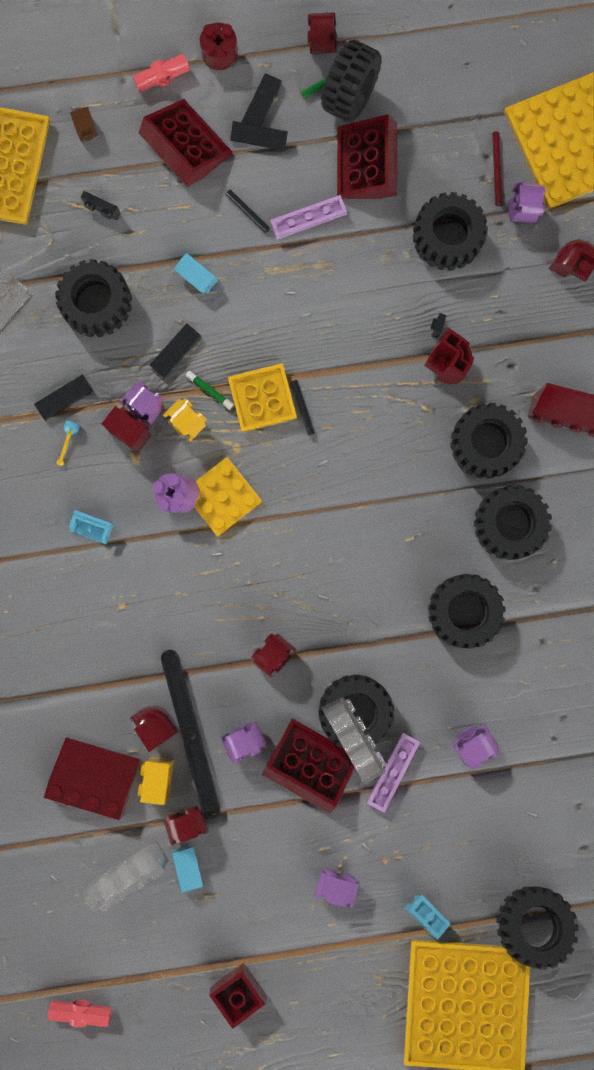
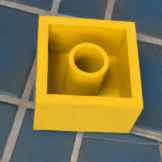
M151 756L142 764L140 775L144 777L142 784H139L138 796H141L140 802L165 805L170 795L174 759Z

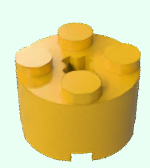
M186 398L183 400L178 399L162 416L164 418L168 416L169 420L167 422L182 437L187 435L188 438L186 440L191 442L206 426L205 422L207 419L200 412L195 413L191 409L193 405Z

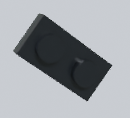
M83 191L81 199L87 209L90 211L97 210L107 219L113 218L118 220L121 214L118 206Z

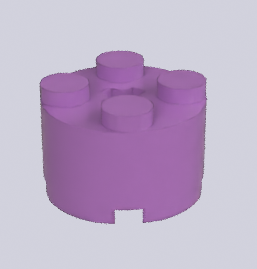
M516 182L512 189V192H515L514 197L509 200V218H512L511 222L534 224L537 222L538 217L544 214L545 205L542 204L545 194V186Z
M139 381L130 388L121 399L120 404L122 407L126 405L129 408L128 411L135 419L139 418L144 423L147 422L148 426H151L165 408L162 403L164 399L157 393H151L147 390L148 387Z
M168 473L160 477L153 484L154 498L159 509L162 511L175 513L189 512L195 507L196 499L199 498V488L196 481L186 475Z
M257 721L234 729L231 735L227 733L221 737L233 764L243 760V757L248 754L254 756L260 753L266 747V741Z
M480 724L482 726L480 728L474 725L464 730L457 736L458 741L455 743L453 740L452 746L464 765L470 766L472 769L478 768L484 760L492 759L499 754L497 750L498 744L486 724Z
M325 868L324 871H321L314 896L320 898L321 895L325 897L324 901L342 907L348 905L350 908H353L359 886L358 879L345 873L343 877L339 876V873L330 868Z

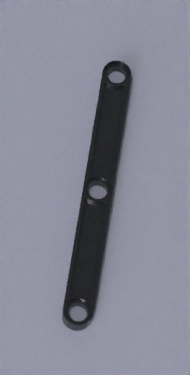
M166 650L161 655V663L201 809L207 819H215L218 817L221 807L181 661L175 650ZM167 653L175 655L174 663L168 664L165 661ZM188 728H193L196 731L195 738L189 739L186 737L185 732ZM210 804L217 807V813L214 815H210L206 811V807Z

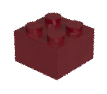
M115 406L101 425L136 453H139L152 436L149 433V428L139 418L135 421V417L124 407L119 409Z
M244 963L212 985L209 996L232 1029L266 1005L265 993Z

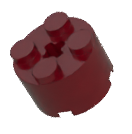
M335 12L308 14L310 31L307 32L308 43H310V54L336 53L337 32Z
M217 22L206 24L203 27L200 35V48L204 62L215 70L229 68L238 57L237 37L232 26Z
M271 633L264 641L266 645L262 649L258 648L252 655L254 659L253 664L271 679L274 677L272 673L274 671L278 673L292 657L289 654L290 651L295 652L296 650L293 645L278 633L276 635Z
M195 806L185 810L184 815L180 816V812L165 817L164 825L170 845L199 837L198 835L202 834V831L203 834L209 832L202 809Z

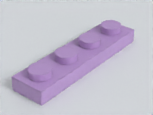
M341 195L271 219L270 222L278 240L347 215V210Z
M403 732L401 733L367 800V804L385 813L420 741Z

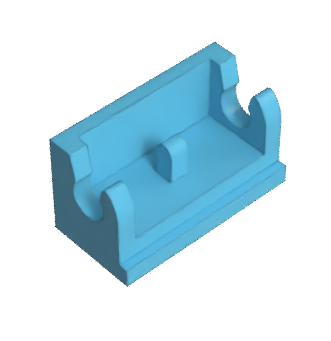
M187 253L174 268L177 273L203 294H207L219 280Z
M74 510L69 524L71 532L106 545L114 527L109 522Z
M188 845L171 850L181 892L203 887L194 847Z
M423 895L414 896V901L411 904H406L404 909L432 937L439 939L450 926V922Z

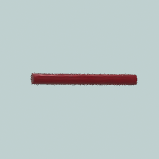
M496 131L492 133L495 206L503 205L500 132Z

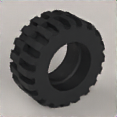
M355 39L344 44L329 70L330 72L323 87L321 105L324 111L345 122L356 120L365 108L378 79L382 64V56L378 50Z
M445 192L441 193L439 198L433 196L430 198L429 203L425 202L415 221L413 242L416 243V252H421L420 258L423 261L425 259L429 261L428 265L433 267L435 264L440 270L448 267V271L454 270L456 266L461 269L465 267L466 263L470 264L475 256L479 254L486 240L485 236L488 232V227L486 226V216H482L483 209L481 206H476L477 202L474 199L468 200L465 194L458 196L457 192H451L450 195H447ZM442 219L455 220L464 227L467 238L464 242L457 245L445 244L435 236L433 225Z
M90 259V263H86L85 260L80 261V265L76 267L73 264L69 267L70 271L68 273L65 271L61 275L63 280H59L57 283L59 290L55 291V297L58 300L56 304L60 314L72 329L74 328L80 334L85 333L88 337H93L94 334L97 337H104L103 333L107 332L109 335L114 333V328L120 329L123 326L121 322L123 320L127 321L129 317L127 312H130L132 308L130 303L132 296L123 275L113 265L109 266L107 262L102 260L100 264L96 259ZM92 285L108 287L111 291V298L103 310L96 313H85L78 308V298L84 289Z
M482 403L478 404L475 408H470L463 414L454 426V431L451 434L452 442L450 443L451 449L454 451V460L457 459L459 461V467L461 469L464 467L467 470L466 473L470 475L475 474L477 478L487 477V479L502 476L513 469L521 461V457L526 452L525 445L528 443V438H525L527 433L526 427L522 428L521 423L523 421L520 417L517 419L514 416L516 412L512 409L507 411V406L502 404L498 407L496 403H489L488 405ZM483 424L492 425L501 431L505 439V449L501 455L496 458H486L474 449L471 436L478 426Z
M507 485L493 491L481 501L479 508L475 512L476 520H474V526L477 530L475 535L480 538V545L482 547L485 546L488 553L495 554L500 559L515 560L535 554L536 551L543 547V543L548 540L549 535L547 534L552 529V525L549 524L552 516L547 512L548 504H543L541 501L543 497L540 494L535 495L533 489H524V486ZM507 505L521 508L529 521L527 534L517 541L505 539L496 527V514L502 507Z
M461 574L446 579L436 587L434 594L430 597L431 602L428 605L430 616L428 618L429 622L432 623L433 631L439 635L438 637L451 646L471 649L484 646L485 643L491 642L496 634H499L501 631L500 626L505 621L503 612H506V608L502 604V601H504L502 595H499L497 592L499 589L495 585H491V581L475 574ZM461 593H470L477 596L483 605L482 621L473 629H460L450 620L449 604L455 596Z
M359 674L343 676L333 681L326 688L320 699L319 720L321 727L328 739L340 748H345L348 751L359 750V752L365 751L367 748L372 749L379 742L382 743L385 740L386 734H389L391 731V724L394 723L392 699L380 683L368 676ZM351 694L366 696L374 706L373 721L367 728L360 731H352L345 728L338 718L339 704L345 697Z
M536 886L522 887L521 890L513 891L512 896H507L504 899L506 903L504 906L501 905L498 910L501 912L500 917H497L496 923L499 924L497 934L501 936L502 940L500 943L507 949V953L519 963L540 970H545L547 967H558L559 962L564 963L568 960L566 955H572L575 950L572 948V945L578 942V937H575V931H579V925L574 923V919H577L576 914L570 910L572 906L569 902L564 901L562 895L553 892L551 889ZM532 907L545 909L553 923L552 935L549 941L541 947H533L526 943L521 933L522 918Z

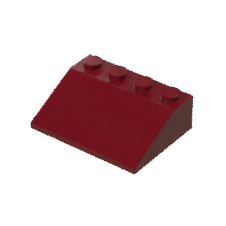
M185 99L143 117L139 134L187 187L203 179L232 154V150Z
M389 114L337 126V196L341 195L342 199H382L397 196V123Z
M546 383L533 395L528 417L533 418L532 421L537 423L548 422L553 427L562 428L563 426L569 428L572 432L580 433L583 431L587 432L589 436L594 437V395Z
M292 718L267 762L262 775L324 811L331 813L336 808L360 756L345 748L338 747L328 738Z
M66 737L50 775L43 798L120 820L124 816L140 759Z

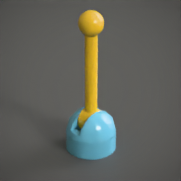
M65 421L64 431L67 437L60 459L56 462L58 466L64 465L63 459L70 437L78 433L79 424Z

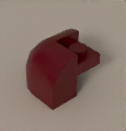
M581 239L566 243L556 255L549 269L564 278L570 273L586 282L594 269V245Z
M449 328L430 352L424 366L438 375L436 380L449 385L457 384L465 378L474 361L469 347L470 343Z
M159 706L145 707L130 717V720L137 726L134 729L148 752L178 732L167 716L169 713Z

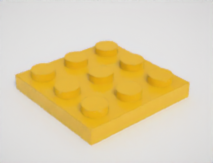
M283 363L228 377L242 433L297 419Z
M228 457L196 480L199 488V498L196 499L194 508L217 537L263 502Z

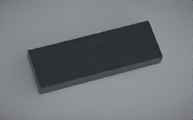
M264 74L242 122L262 126L282 84V80L269 74Z
M233 121L230 141L285 151L288 131Z
M186 323L151 362L150 367L165 378L201 338V335Z
M82 374L34 403L43 420L46 421L94 391Z

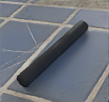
M231 189L227 191L226 196L264 233L270 230V227Z
M298 380L291 381L290 383L307 435H313L315 432Z

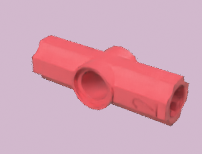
M182 53L167 61L157 60L151 64L149 69L132 77L139 93L156 85L160 87L168 85L172 78L190 71V68Z
M52 1000L48 1011V1020L69 1022L73 1027H85L87 1025L108 1027L111 1018V1007L91 1005L86 1000H75L73 1002Z

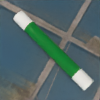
M190 370L186 373V378L227 409L231 410L234 407L231 401Z

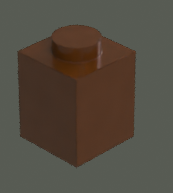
M88 107L70 112L80 141H89L98 136Z

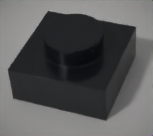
M439 313L437 319L433 318L430 329L433 330L431 336L439 338L447 315Z

